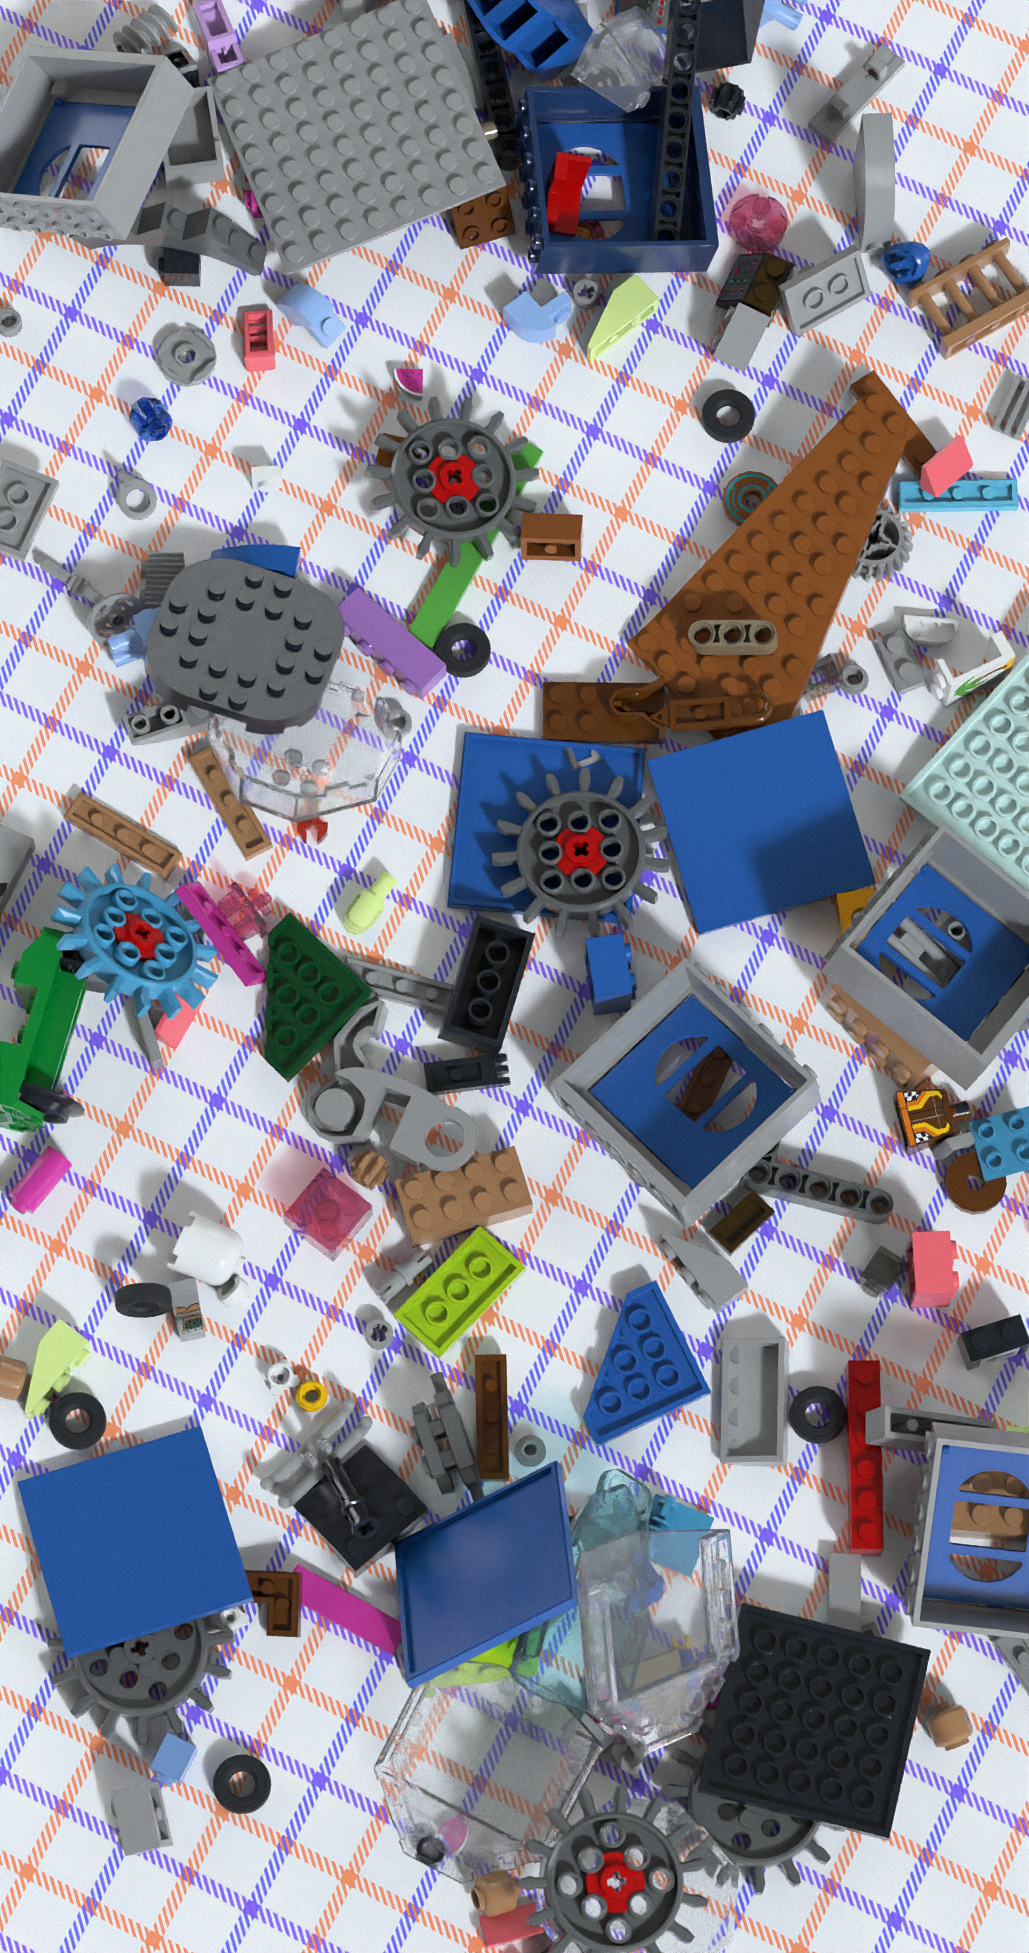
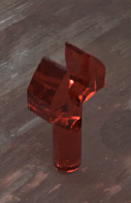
M310 787L308 789L307 818L304 821H297V834L305 844H307V831L311 828V825H314V828L318 831L317 845L328 835V822H322L319 818L320 789L317 787Z

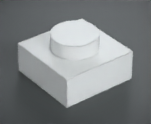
M281 465L251 467L253 490L272 492L277 488H283Z

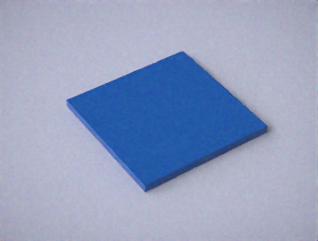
M823 709L647 760L699 936L831 898L839 893L851 892L876 884Z
M465 732L447 908L523 915L525 909L535 900L529 892L524 889L504 899L500 892L501 886L520 877L518 866H493L492 853L517 851L518 839L503 835L497 831L499 819L523 826L529 814L517 804L516 794L519 791L523 792L539 806L552 798L546 788L547 774L552 773L558 781L561 793L579 791V775L582 768H588L591 777L590 792L606 795L618 775L623 777V790L616 801L630 809L642 799L646 748ZM564 748L572 749L577 762L592 757L591 750L597 751L602 760L574 770ZM611 817L602 821V825L607 828H613L618 824V821ZM577 819L571 823V826L576 830H582L588 825L582 819ZM546 821L540 827L542 830L550 832L555 830L557 825L552 821ZM609 846L603 852L609 857H614L620 853V850L615 846ZM546 850L542 854V857L546 860H554L559 856L555 850ZM610 875L605 881L611 886H616L622 882V879L617 875ZM579 877L574 883L578 887L584 888L591 884V880L587 877ZM554 878L544 882V886L548 889H556L561 884ZM633 894L623 903L630 913H632ZM544 907L538 916L558 918L559 914ZM613 910L597 916L599 922L622 924ZM570 917V918H569V919H574V920H585V921H588L587 918H573V917Z
M201 1426L17 1482L67 1659L254 1601Z
M557 1460L394 1544L405 1683L411 1689L579 1605L563 1469Z

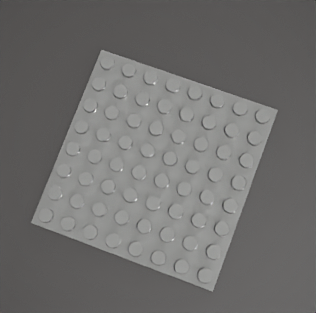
M397 0L207 79L209 86H212L213 96L287 276L506 186V182L427 0Z

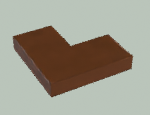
M244 1569L254 1600L250 1603L267 1604V1636L301 1637L303 1572Z

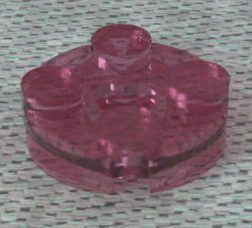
M750 194L741 198L733 206L729 217L731 237L740 247L746 249L748 253H760L775 248L782 242L787 232V213L785 208L778 200L770 196L766 198L759 197V194ZM754 218L758 221L763 219L766 223L763 224L762 228H755L752 226L753 221L751 220Z

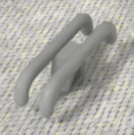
M871 896V897L868 899L867 904L871 901V899H872L874 896ZM892 902L891 905L886 909L885 912H887V910L892 906L893 902ZM857 912L853 915L852 921L855 920V918L859 915L860 912ZM905 918L899 925L905 932L898 937L892 934L886 941L887 944L940 988L944 989L942 982L918 958L925 951L947 973L948 976L945 979L947 985L959 971L957 966L910 918ZM879 919L876 921V923H875L870 929H872V928L877 924V922L879 921Z
M344 1399L340 1408L270 1476L261 1479V1489L270 1491L279 1485L302 1462L311 1469L290 1492L279 1497V1507L287 1509L300 1500L325 1475L322 1470L323 1462L330 1457H334V1460L338 1457L341 1460L371 1429L373 1424L372 1418L370 1416H363L355 1429L334 1449L326 1440L354 1410L355 1402L353 1399Z

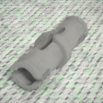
M419 1247L401 1265H395L392 1268L393 1272L373 1288L376 1296L388 1288V1291L379 1298L383 1303L387 1304L404 1286L409 1287L414 1282L413 1278L428 1265L432 1264L433 1261L429 1255L421 1262H417L426 1253L422 1248Z

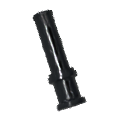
M334 1457L327 1458L322 1464V1470L328 1477L331 1486L342 1503V1515L346 1520L350 1521L354 1537L357 1539L372 1537L379 1530L380 1523L378 1518L369 1511L370 1505L368 1500L358 1494L340 1458L336 1457L335 1460Z

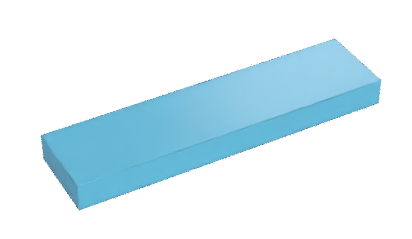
M1017 479L957 480L939 497H934L921 489L920 481H898L897 483L898 512L1016 511L1019 507Z

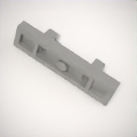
M882 44L809 121L808 128L828 144H831L904 67L905 60ZM868 72H871L873 75H875L877 77V80L870 76Z

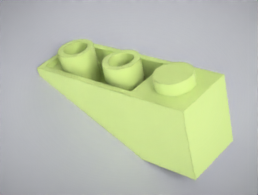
M60 1318L38 1345L24 1411L27 1419L30 1421L35 1415L40 1417L47 1410L51 1403L49 1398L55 1391L61 1392L71 1379L68 1375L76 1366L78 1368L82 1367L91 1355L89 1352L91 1348L89 1341Z

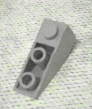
M665 1231L660 1234V1251L668 1261L673 1259L681 1268L678 1270L679 1275L687 1285L693 1284L700 1292L697 1296L707 1310L712 1308L716 1314H719L747 1293L748 1284L729 1260Z

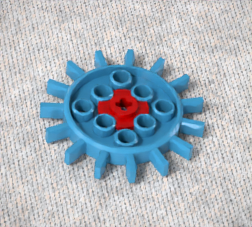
M114 863L104 874L107 882L105 885L100 882L89 866L84 867L76 880L86 893L67 880L57 893V896L77 910L59 904L50 915V920L73 928V934H64L56 944L58 950L79 951L84 963L75 974L78 980L94 973L99 979L109 985L105 990L103 999L108 1004L119 992L134 997L136 1015L138 1017H143L151 1007L150 1000L158 999L168 1019H174L182 1009L175 993L193 1010L198 1008L206 996L192 982L209 990L217 980L218 975L197 964V961L209 963L218 950L214 946L195 943L192 934L197 933L201 926L196 919L184 921L174 909L180 899L176 892L170 894L165 900L150 892L151 874L148 872H144L135 886L125 884L118 864Z

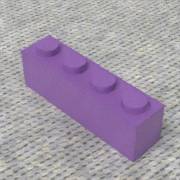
M359 587L337 607L344 622V637H351L363 655L366 657L371 655L376 659L379 668L386 675L391 676L393 674L401 681L400 686L409 695L413 696L415 694L422 700L446 676V664Z

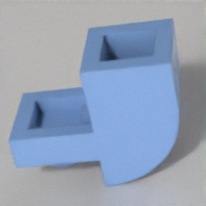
M294 283L276 303L293 325L304 326L322 348H328L347 328L332 310L334 305L324 295L309 285Z
M525 291L503 307V321L522 340L531 343H544L555 338L556 324H562L570 316L572 299L564 291L541 308L531 295Z

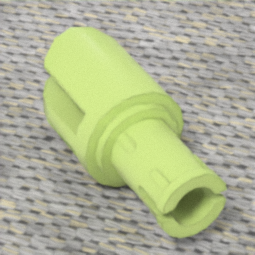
M382 871L370 889L360 891L348 906L343 918V925L348 933L353 935L362 934L370 929L385 909L383 901L397 884V880L391 874Z

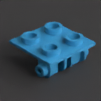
M1029 1106L969 1122L985 1182L1023 1171L1025 1174H1029Z
M655 1494L648 1510L653 1512L636 1549L644 1551L649 1560L691 1577L714 1517L677 1503V1499L665 1494L663 1497Z

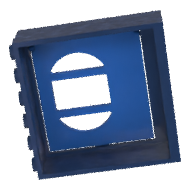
M662 86L526 87L523 98H519L518 112H514L513 127L519 131V139L516 140V154L518 157L521 156L522 165L519 167V181L524 183L525 192L522 193V208L527 210L528 219L525 220V235L530 236L531 245L528 246V262L533 263L534 274L707 272L719 247L700 86H694L679 241H669L668 236L664 233L658 234V241H647ZM672 86L671 93L673 97L682 100V90L677 86ZM670 115L668 119L670 126L674 129H679V119L676 116ZM673 145L666 146L667 155L670 158L676 159L678 155L676 148ZM579 147L594 148L606 153L618 164L590 166L587 176H620L625 210L579 211L578 222H625L624 226L616 234L601 240H589L578 236L570 237L549 233L545 190L547 177L557 152L564 153ZM664 174V184L669 188H673L675 185L674 178L669 174ZM662 203L660 206L662 215L670 218L672 215L671 207L668 204Z

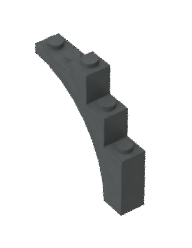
M167 202L144 209L140 208L126 240L113 239L108 241L100 237L82 238L78 235L69 234V238L90 250L126 244L169 247L220 260L253 276L262 274L267 252L266 246L232 227V219L212 207L186 214Z

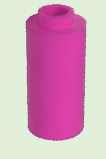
M48 1146L8 1194L12 1199L9 1204L22 1215L26 1212L33 1214L72 1167L70 1161L60 1152Z

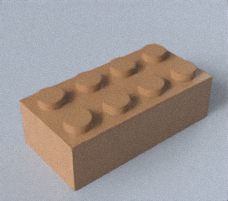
M834 984L831 987L826 1004L829 1015L837 1023L843 1022L849 1029L850 1037L858 1045L864 1044L871 1052L870 1057L879 1067L885 1066L890 1071L893 1082L900 1089L916 1090L938 1070L934 1064L838 985Z
M515 1145L470 1158L468 1162L456 1170L448 1172L429 1170L394 1180L395 1193L412 1248L476 1230L479 1226L483 1228L528 1215L533 1211V1202Z
M997 1470L977 1473L966 1479L958 1488L965 1491L1029 1498V1490L1021 1480L1014 1475ZM956 1501L950 1537L1027 1542L1029 1509Z

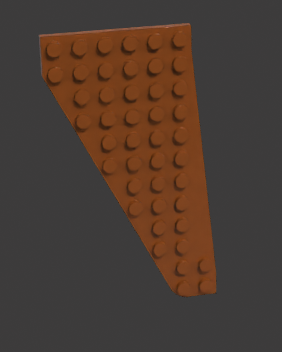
M878 385L852 406L663 609L627 642V646L658 679L659 675L665 676L664 686L677 700L730 696L739 701L743 714L759 713L764 708L763 700L758 696H753L751 694L752 690L764 691L771 697L773 712L768 720L753 726L706 730L715 741L792 719L796 713L909 438V424L905 413ZM699 620H766L774 625L779 643L776 650L767 655H702L695 652L692 648L688 631L690 626ZM706 632L700 633L696 637V641L700 643L706 642L711 634ZM737 632L730 633L726 637V641L730 643L737 642L741 634ZM767 632L760 633L756 641L761 643L767 642L771 638V634Z

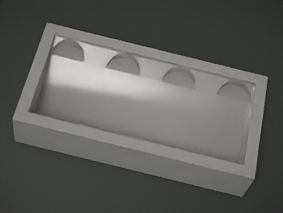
M785 1337L722 1338L721 1464L787 1467L789 1342Z

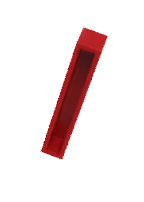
M848 1360L845 1367L849 1554L881 1556L884 1551L882 1446L865 1444L866 1412L881 1407L880 1360Z

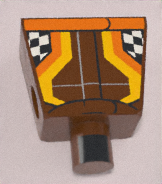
M945 1089L897 1091L893 1098L907 1156L954 1137L956 1133L955 1122L970 1119L967 1101L950 1104Z

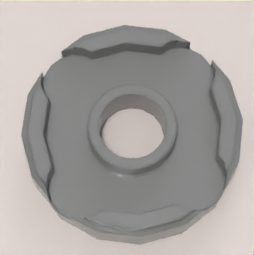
M176 330L166 336L159 345L157 359L160 371L166 380L175 385L184 387L199 385L209 379L215 370L217 362L215 346L207 335L198 330ZM184 352H191L195 355V359L190 363H183L179 360V356Z

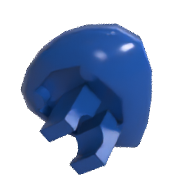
M916 241L899 242L889 247L881 255L879 265L895 284L910 290L914 285L922 281L929 265L930 250L924 244Z

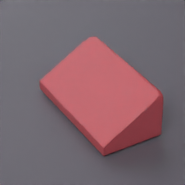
M956 436L922 465L921 489L934 497H939L973 467V462L963 436Z
M175 993L182 1009L174 1019H168L165 1012L162 1014L154 1028L156 1039L176 1049L204 1000L198 1008L193 1010Z
M543 1901L518 1906L513 1911L493 1917L479 1916L486 1948L489 1949L550 1933L548 1919L540 1925L527 1927L524 1921L532 1913L545 1909Z

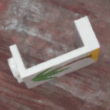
M1002 630L990 636L984 656L987 663L953 678L943 658L937 660L930 688L934 697L937 700L941 699L945 707L1003 681L1009 675L1016 655Z

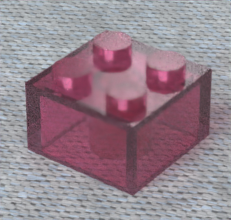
M323 1167L284 1213V1222L289 1228L334 1262L373 1215V1209L369 1202Z

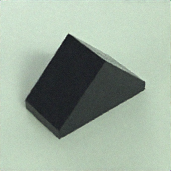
M186 48L165 54L193 88L200 87L197 63Z

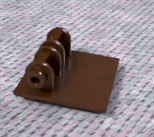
M507 185L451 208L454 219L452 228L455 236L458 238L460 250L516 234Z

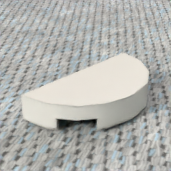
M911 614L901 615L902 628L907 637L915 644L926 648H938L950 643L958 634L962 619Z

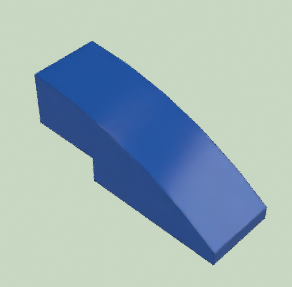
M271 544L240 545L214 550L211 552L210 559L238 560L297 579L301 560V547Z

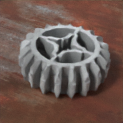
M890 505L885 508V511L880 509L855 567L853 574L855 579L860 574L865 575L866 582L870 581L871 576H875L876 580L880 582L882 581L883 574L891 579L894 576V570L902 571L903 563H907L910 559L909 552L912 551L913 544L909 541L912 540L913 534L911 531H906L909 526L908 521L900 522L902 516L900 512L891 515L892 508ZM884 529L892 534L896 545L892 544L891 540L885 537ZM877 535L875 545L871 544L869 550H867L870 540H874L875 536ZM874 557L884 558L881 560H871Z

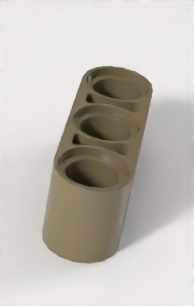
M699 620L694 622L688 631L692 648L695 652L702 655H767L774 652L779 643L774 625L766 620ZM706 632L711 634L706 642L700 643L696 641V637L700 633ZM737 632L741 634L737 642L730 643L726 641V637L730 633ZM767 632L771 634V638L767 642L761 643L756 641L760 633Z

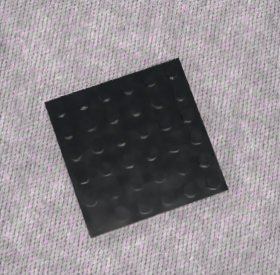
M742 1603L697 1792L888 1841L931 1650Z

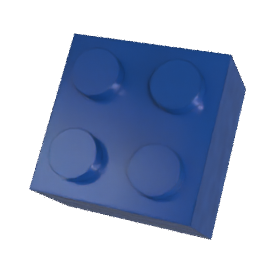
M623 933L587 938L585 941L584 960L593 1014L601 1015L629 1011L631 1000H636L635 991H637L635 972L629 973V970H631L630 961H632L630 943H624Z

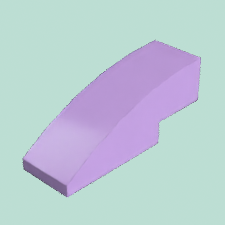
M205 0L192 4L215 74L218 75L245 64L237 43L235 31L222 0Z

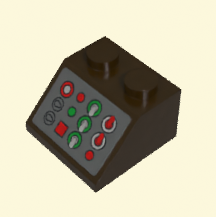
M768 252L739 254L716 300L715 306L728 311L730 306L736 308L740 302L770 317L771 319L767 325L769 328L782 302L779 285L793 278L795 263Z

